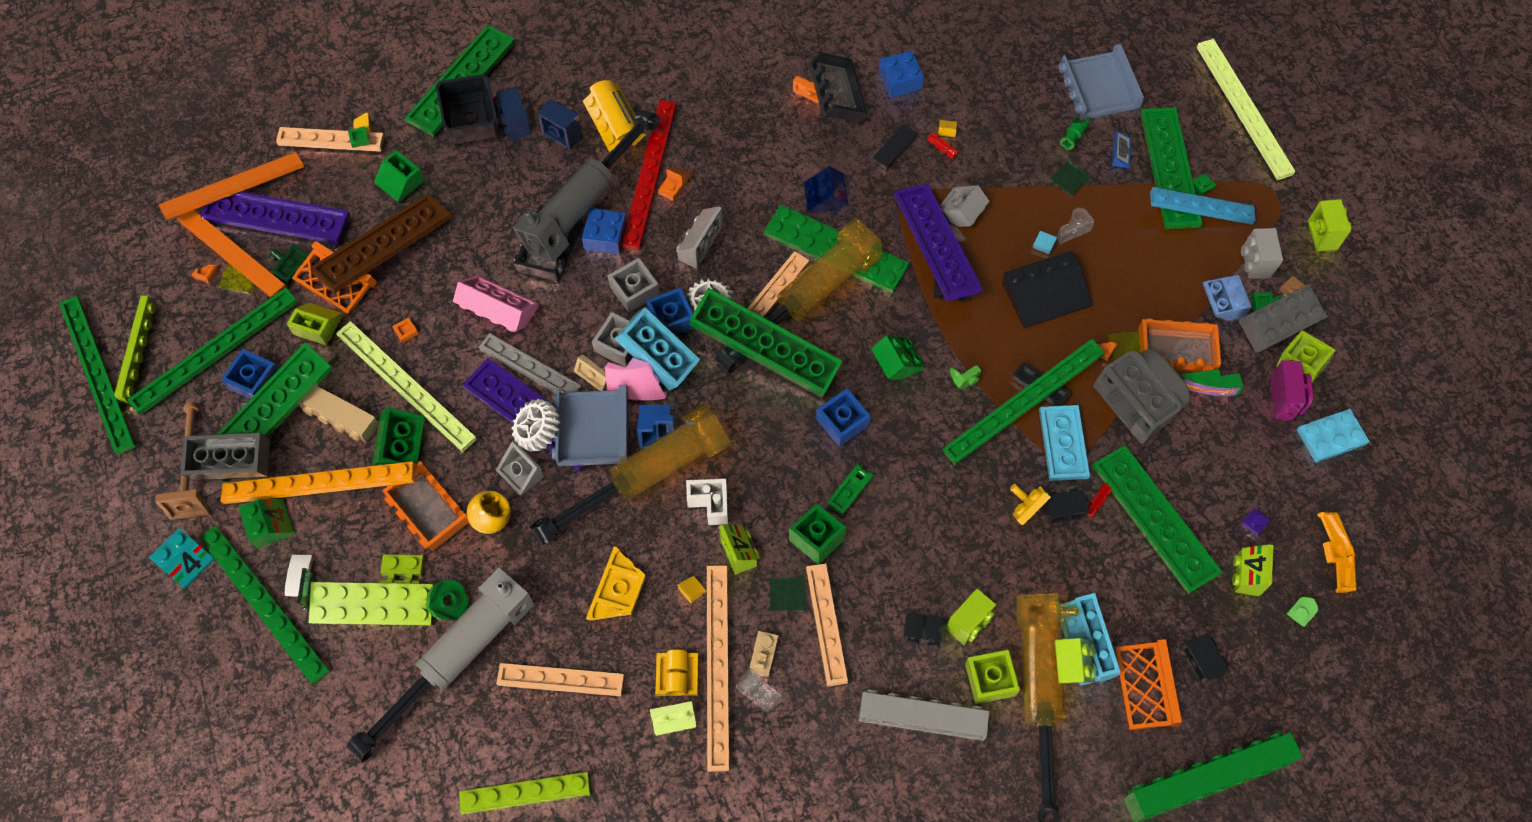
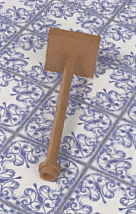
M187 402L183 407V411L187 413L185 436H193L194 417L198 413L199 407L195 402ZM182 475L179 492L156 494L155 496L156 504L165 512L170 520L210 515L209 505L196 489L189 490V478Z

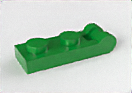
M859 463L827 502L830 508L842 516L875 476L873 472L863 469L864 466ZM860 475L861 477H863V479L860 480L857 478V476Z

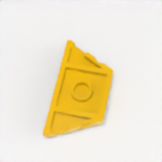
M614 547L586 616L587 620L632 615L646 576L617 547Z

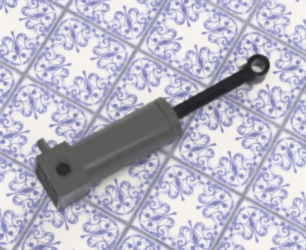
M639 110L634 117L635 126L602 162L589 158L539 213L530 210L524 212V216L513 229L529 254L552 262L556 260L569 245L565 235L613 183L614 179L609 171L610 167L641 133L657 128L659 117L656 113Z

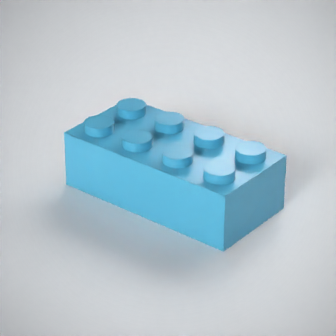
M645 307L637 312L614 338L635 359L650 363L655 375L669 391L678 387L700 360Z

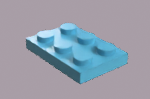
M1351 409L1299 426L1297 429L1315 463L1365 446L1370 442Z

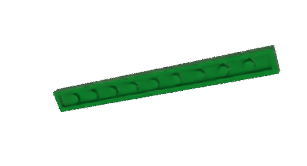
M285 287L127 399L139 415H142L295 306L298 301Z
M74 296L60 302V308L113 450L117 455L135 448L136 445L119 400L114 396V387L81 300L78 296Z
M1091 339L944 447L943 452L954 465L958 464L1104 356L1105 352Z
M215 525L199 537L201 542L309 682L314 686L330 673L329 669L219 528Z

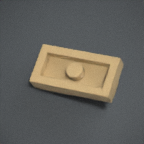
M584 355L579 356L573 372L599 391H605L607 388L605 368H599Z
M758 631L749 667L750 673L769 677L778 635Z

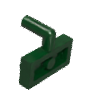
M294 243L284 255L278 250L272 249L268 256L269 260L274 261L278 259L279 262L272 269L271 274L287 283L309 254Z

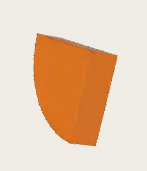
M208 264L200 269L197 268L191 275L193 278L210 283L219 268L216 265Z
M1114 342L1098 344L1105 352L1101 358L1108 361L1118 347V344Z

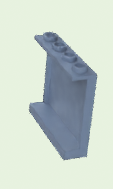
M1121 44L1114 45L1113 52L1069 61H1067L1065 55L1062 56L1061 63H1059V71L1064 76L1065 86H1068L1070 91V99L1074 101L1075 111L1079 114L1081 120L1087 117L1094 118L1141 107L1144 96Z
M618 385V390L566 393H561L560 387H558L556 395H553V405L556 406L557 413L560 415L558 420L561 423L557 425L559 430L555 432L556 437L553 438L555 448H552V459L556 460L557 465L576 466L628 463L627 386Z

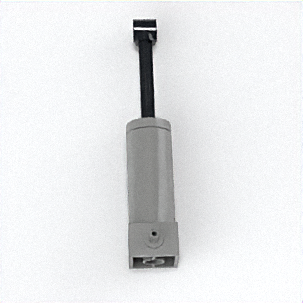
M499 567L478 588L482 595L415 663L421 670L419 673L422 676L367 733L365 731L359 732L349 740L346 749L361 763L366 762L373 756L377 750L378 743L376 741L430 685L434 687L437 685L444 691L509 622L515 626L534 606L528 592Z

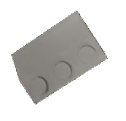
M721 207L703 209L701 214L695 217L694 225L691 229L687 230L684 241L680 242L677 246L676 252L679 261L694 268L699 267L723 228Z

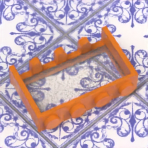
M1142 319L1138 327L1140 353L1144 350L1158 352L1176 372L1194 373L1216 370L1220 367L1221 356L1218 325L1192 323L1190 321L1174 322L1172 320Z
M421 461L415 464L414 483L389 485L382 490L386 495L384 500L391 508L395 506L398 509L395 513L402 522L405 519L408 521L409 525L407 528L413 535L418 533L421 537L418 541L425 550L430 548L434 553V550L464 526L470 524L467 515L453 501Z

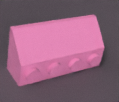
M479 275L459 281L453 302L459 304V307L469 309L475 312L476 315L486 317L492 323L501 324L507 330L513 332L525 328L539 307V303Z

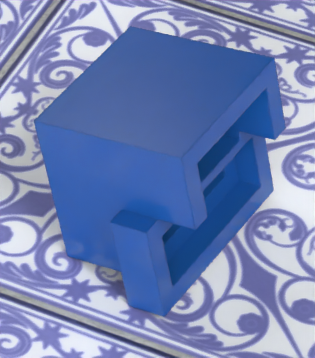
M639 405L637 427L639 449H655V444L675 445L674 417L671 415V405Z

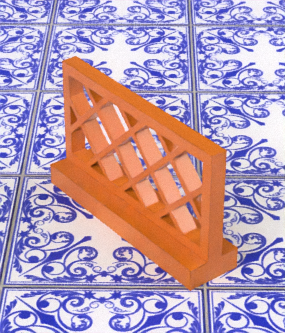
M315 241L311 246L313 248L312 252L293 275L292 279L350 315L370 287L374 288L378 282L366 273L348 285L350 294L341 295L340 290L337 292V297L333 298L328 297L330 289L323 284L324 288L315 289L314 282L320 280L317 277L313 278V273H311L310 267H312L313 259L317 256L321 261L334 253ZM304 272H309L310 279L301 280L299 278ZM353 285H364L359 292H353ZM351 298L349 306L347 308L343 307L342 300Z
M1166 639L1157 640L1154 643L1115 647L1116 659L1121 672L1119 676L1129 730L1167 726L1180 727L1182 720ZM1153 648L1154 657L1150 662L1140 655L1144 649ZM1129 651L1135 657L1127 664L1121 659L1120 652ZM1137 658L1147 664L1142 673L1132 667ZM1149 667L1158 672V677L1154 682L1144 676ZM1129 669L1139 676L1133 685L1125 680L1124 677ZM1141 678L1151 685L1145 694L1135 687ZM1153 688L1162 693V698L1158 703L1147 696ZM1132 690L1142 696L1137 705L1128 699V695ZM1144 699L1155 705L1149 715L1139 708ZM1159 708L1166 714L1167 721L1158 722L1151 716ZM1136 710L1147 717L1142 724H1133L1132 715Z

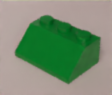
M386 407L380 414L372 466L412 461L414 464H417L424 415Z

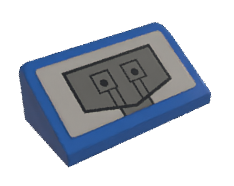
M1115 131L1112 166L1130 168L1131 138L1119 131Z

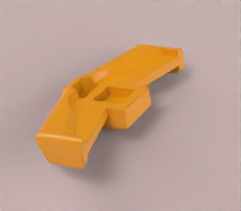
M1338 512L1318 513V518H1321L1330 541L1323 543L1327 563H1336L1337 589L1335 591L1336 593L1356 591V555Z

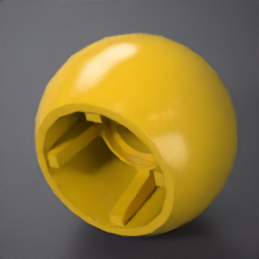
M483 491L476 494L470 500L467 507V519L470 525L478 532L484 534H493L501 531L507 525L511 515L509 502L503 495L495 491Z

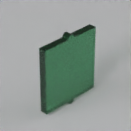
M1067 161L1049 178V181L1059 187V190H1063L1070 196H1073L1091 178V175L1083 171L1081 167H1077L1070 161Z
M302 568L297 603L301 606L302 610L309 613L311 582H316V578L312 575V571Z
M804 577L769 579L770 593H768V597L770 598L771 612L806 611L805 596H807V592L805 591Z

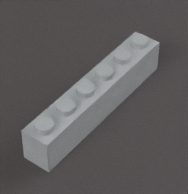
M867 690V692L862 693L858 721L984 741L987 737L989 711H985L983 707L979 706L966 708L959 703L946 705L942 704L939 700H929L927 702L921 701L919 697L910 696L907 699L901 698L899 694L895 693L881 695L878 691Z

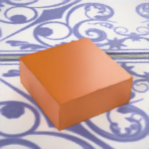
M409 317L392 326L402 343L419 335Z

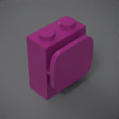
M1282 360L1270 377L1274 418L1289 421L1294 419L1297 414L1303 415L1312 404V380L1310 374H1303L1302 361Z

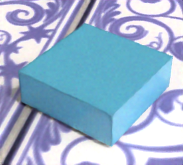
M1040 231L1033 244V248L1050 254L1057 237Z

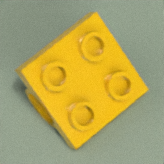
M669 650L667 653H657L656 696H698V653H688L684 650Z

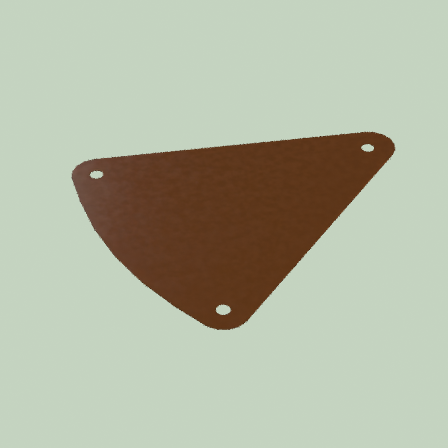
M1214 182L1217 185L1215 190L1207 193L1204 197L1241 204L1244 201L1253 202L1256 206V221L1252 225L1201 215L1202 225L1200 228L1165 229L1160 207L1151 206L1150 191L1153 187H1156L1155 183L981 188L989 202L985 206V210L976 218L975 223L969 227H958L948 221L982 286V292L971 295L970 301H946L933 298L934 276L900 208L899 219L908 255L922 295L940 331L967 371L976 365L981 369L979 381L976 384L998 408L1026 388L1012 379L1013 374L1023 362L1040 373L1045 374L1091 339L1097 344L1108 342L1118 344V347L1108 361L1103 358L1098 359L1062 386L1071 392L1063 406H1079L1087 453L1117 417L1116 413L1093 387L1103 369L1129 351H1135L1140 354L1138 327L1142 319L1172 320L1174 322L1190 321L1194 323L1210 304L1203 282L1230 277L1235 274L1244 263L1241 247L1246 242L1248 236H1250L1254 229L1272 228L1281 215V203L1277 195L1269 187L1257 182ZM953 188L931 189L939 206ZM1040 231L1057 237L1050 254L1033 248V244ZM1072 250L1081 266L1092 306L1024 329L1002 285L1004 273ZM1147 335L1148 350H1154L1166 357L1182 337ZM1046 400L1041 401L1013 422L1043 453H1045L1039 409L1040 407L1053 406Z

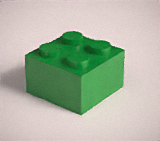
M815 504L789 528V541L818 565L846 538V526L818 504Z

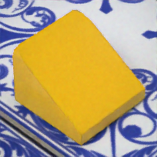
M365 113L353 120L354 129L365 126L367 132H372V121L369 113Z
M940 120L938 135L955 137L957 122Z
M694 576L677 585L679 591L690 604L706 592L705 588Z

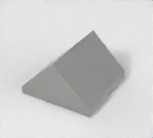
M515 441L511 442L496 468V471L520 496L524 495L544 478L540 466Z

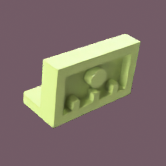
M692 701L650 709L656 736L696 728Z

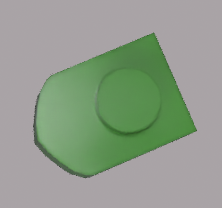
M977 365L962 375L956 369L950 368L951 377L960 390L969 385L973 386L979 381L981 369Z
M1303 595L1291 607L1287 615L1305 627L1318 612L1319 605L1314 597Z

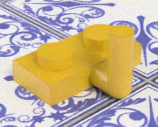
M1016 484L1010 487V490L1024 502L1019 504L1013 513V516L1022 526L1051 498L1041 486L1038 489H1034L1029 496Z

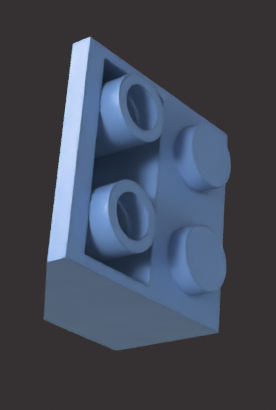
M1239 275L1203 282L1216 317L1227 321L1242 318L1251 309V304Z

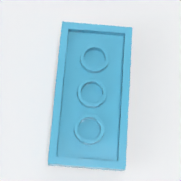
M1079 406L1040 407L1039 414L1049 481L1089 479L1090 473Z

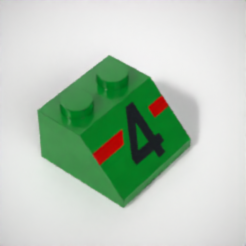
M257 499L238 507L249 542L256 549L295 534L283 499Z

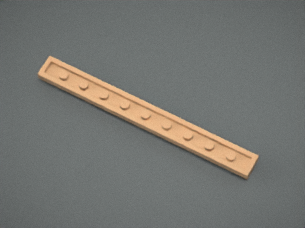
M707 566L708 772L729 771L727 566Z

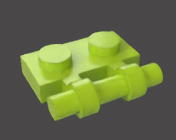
M383 555L380 574L388 576L387 580H379L378 583L421 584L420 580H414V577H422L424 556ZM396 576L406 577L405 580H396Z

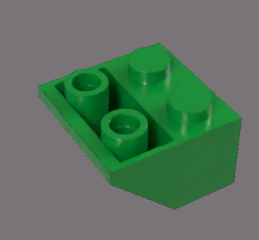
M395 150L382 161L374 183L400 203L425 180L420 168L398 150Z
M886 335L871 348L888 379L901 380L925 369L921 356L917 354L913 347L914 344L909 338Z

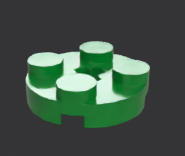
M444 580L435 583L427 594V611L440 621H450L459 618L468 606V596L466 597L464 587L455 580ZM449 595L451 597L449 600H452V602L445 605L443 598Z

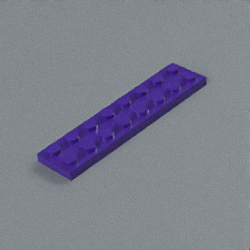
M923 184L894 191V197L945 300L950 301L981 293L982 286L929 185Z
M238 192L205 205L200 217L211 222L339 245L350 213L346 210Z
M489 358L463 384L464 389L512 424H515L513 420L517 417L515 413L520 412V407H525V402L529 403L531 400L537 399L547 401ZM553 438L551 439L552 444H547V449L551 452L552 448H555ZM576 465L571 467L580 472L585 465Z

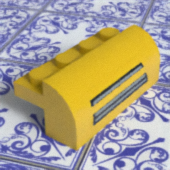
M603 80L590 87L591 93L583 100V103L606 147L611 152L635 126V113L620 85L610 80ZM641 133L631 145L635 146L646 133Z

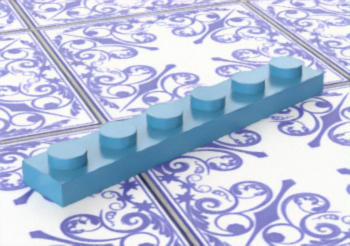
M1153 187L1150 191L1151 206L1251 225L1256 221L1255 209L1252 205Z

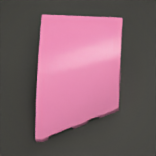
M632 358L626 367L610 362L605 366L607 391L618 390V385H626L628 399L660 400L667 397V392H663L659 386L660 380L655 375L650 363Z

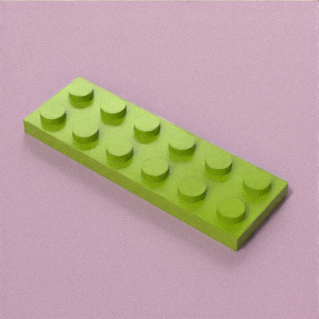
M311 582L309 623L433 625V616L426 609V598L428 591L435 584Z

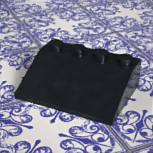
M1072 250L1004 273L1002 285L1024 329L1092 306L1081 266Z

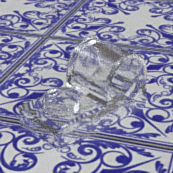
M1076 208L1073 210L1069 224L1059 229L1057 240L1060 244L1092 230L1095 221L1086 209Z
M751 668L745 672L735 686L736 689L767 713L771 711L781 698V694L766 684L762 676Z

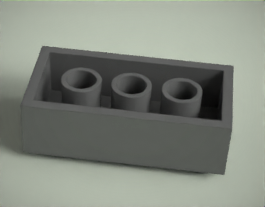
M1310 284L1238 321L1254 351L1257 353L1328 316Z
M261 433L184 436L180 475L191 480L267 477L270 438Z

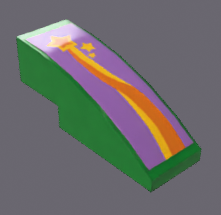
M1219 369L1186 373L1180 376L1187 385L1188 390L1200 394L1235 396L1239 395L1244 387L1240 373L1221 376Z

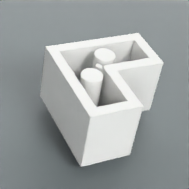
M726 479L686 480L688 507H707L708 525L728 524Z

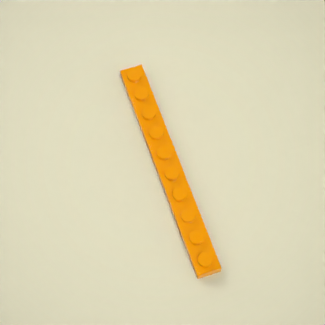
M412 461L223 483L220 501L223 504H231L257 499H274L414 483L415 464Z

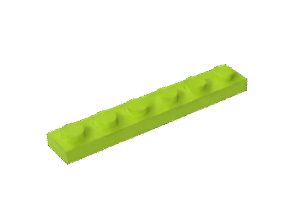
M140 296L114 396L122 404H130L127 399L134 395L135 381L138 379L139 366L143 361V350L147 345L148 331L152 326L151 319L156 311V306L149 296Z
M588 772L459 791L460 813L463 815L590 795Z

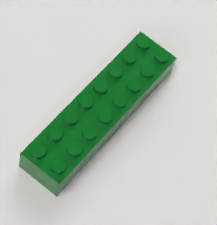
M710 288L707 289L690 318L689 325L821 398L824 396L842 363V360Z
M1278 732L1269 736L1270 738L1264 741L1260 739L1250 743L1245 748L1241 746L1231 750V753L1226 755L1219 754L1207 762H1198L1192 765L1191 768L1186 769V771L1184 768L1179 769L1168 776L1167 779L1165 776H1161L1152 780L1153 782L1147 784V786L1145 783L1139 784L1128 791L1129 795L1123 800L1133 822H1142L1287 767L1303 758L1291 732L1285 735L1282 732Z

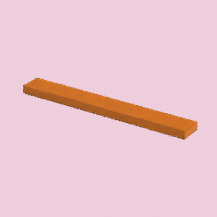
M295 152L158 205L165 219L168 220L301 169L304 166Z
M195 210L181 214L177 218L179 223L270 298L286 287L284 283L206 219L201 218L200 214Z

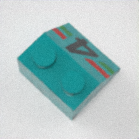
M180 528L149 557L184 589L215 560Z

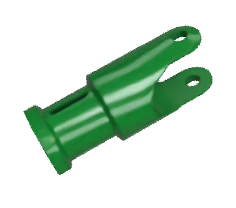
M1078 115L1074 118L1066 131L1067 134L1060 140L1062 147L1067 150H1072L1075 147L1076 140L1080 139L1089 125L1090 117H1087L1081 123H1078Z

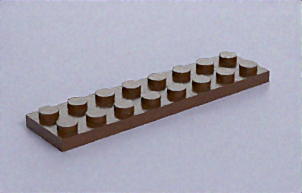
M426 194L310 267L311 273L335 294L452 218L451 213L429 194Z

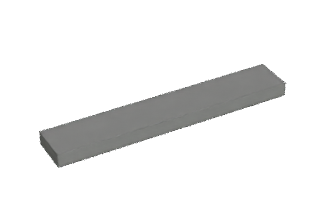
M491 333L488 334L479 346V349L554 393L557 392L558 387H560L561 393L580 392L582 389V385Z

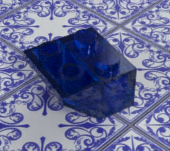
M828 166L804 182L807 212L809 213L836 211L848 203L844 173L831 166Z

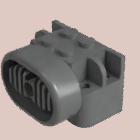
M1144 350L1140 354L1135 351L1127 352L1107 365L1093 384L1096 391L1141 445L1151 435L1159 432L1164 426L1169 424L1177 413L1186 407L1190 401L1189 390L1183 379L1167 360L1154 350Z

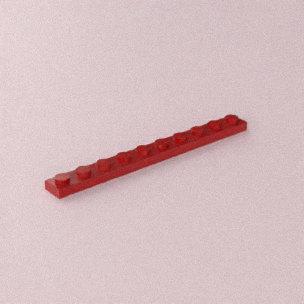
M659 100L656 110L659 124L650 133L621 244L624 249L640 251L677 107L676 102Z

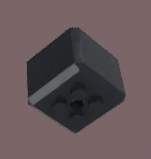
M480 74L442 80L436 84L443 128L449 143L455 145L496 138L499 135L489 77ZM467 114H473L475 118L471 121H468L465 119V116Z

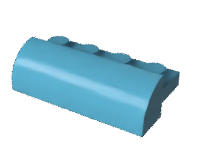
M1095 593L1075 598L1071 602L1056 605V611L1065 639L1082 638L1089 639L1093 643L1095 655L1092 656L1093 665L1097 669V677L1094 678V681L1104 682L1120 675L1121 672ZM1079 683L1080 686L1090 684V683Z

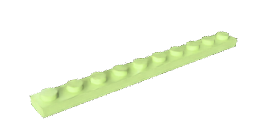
M1211 39L1198 43V51L1276 179L1280 180L1293 176L1295 173L1294 168L1215 40Z
M351 321L336 333L347 346L420 414L424 415L462 453L477 440L465 426Z

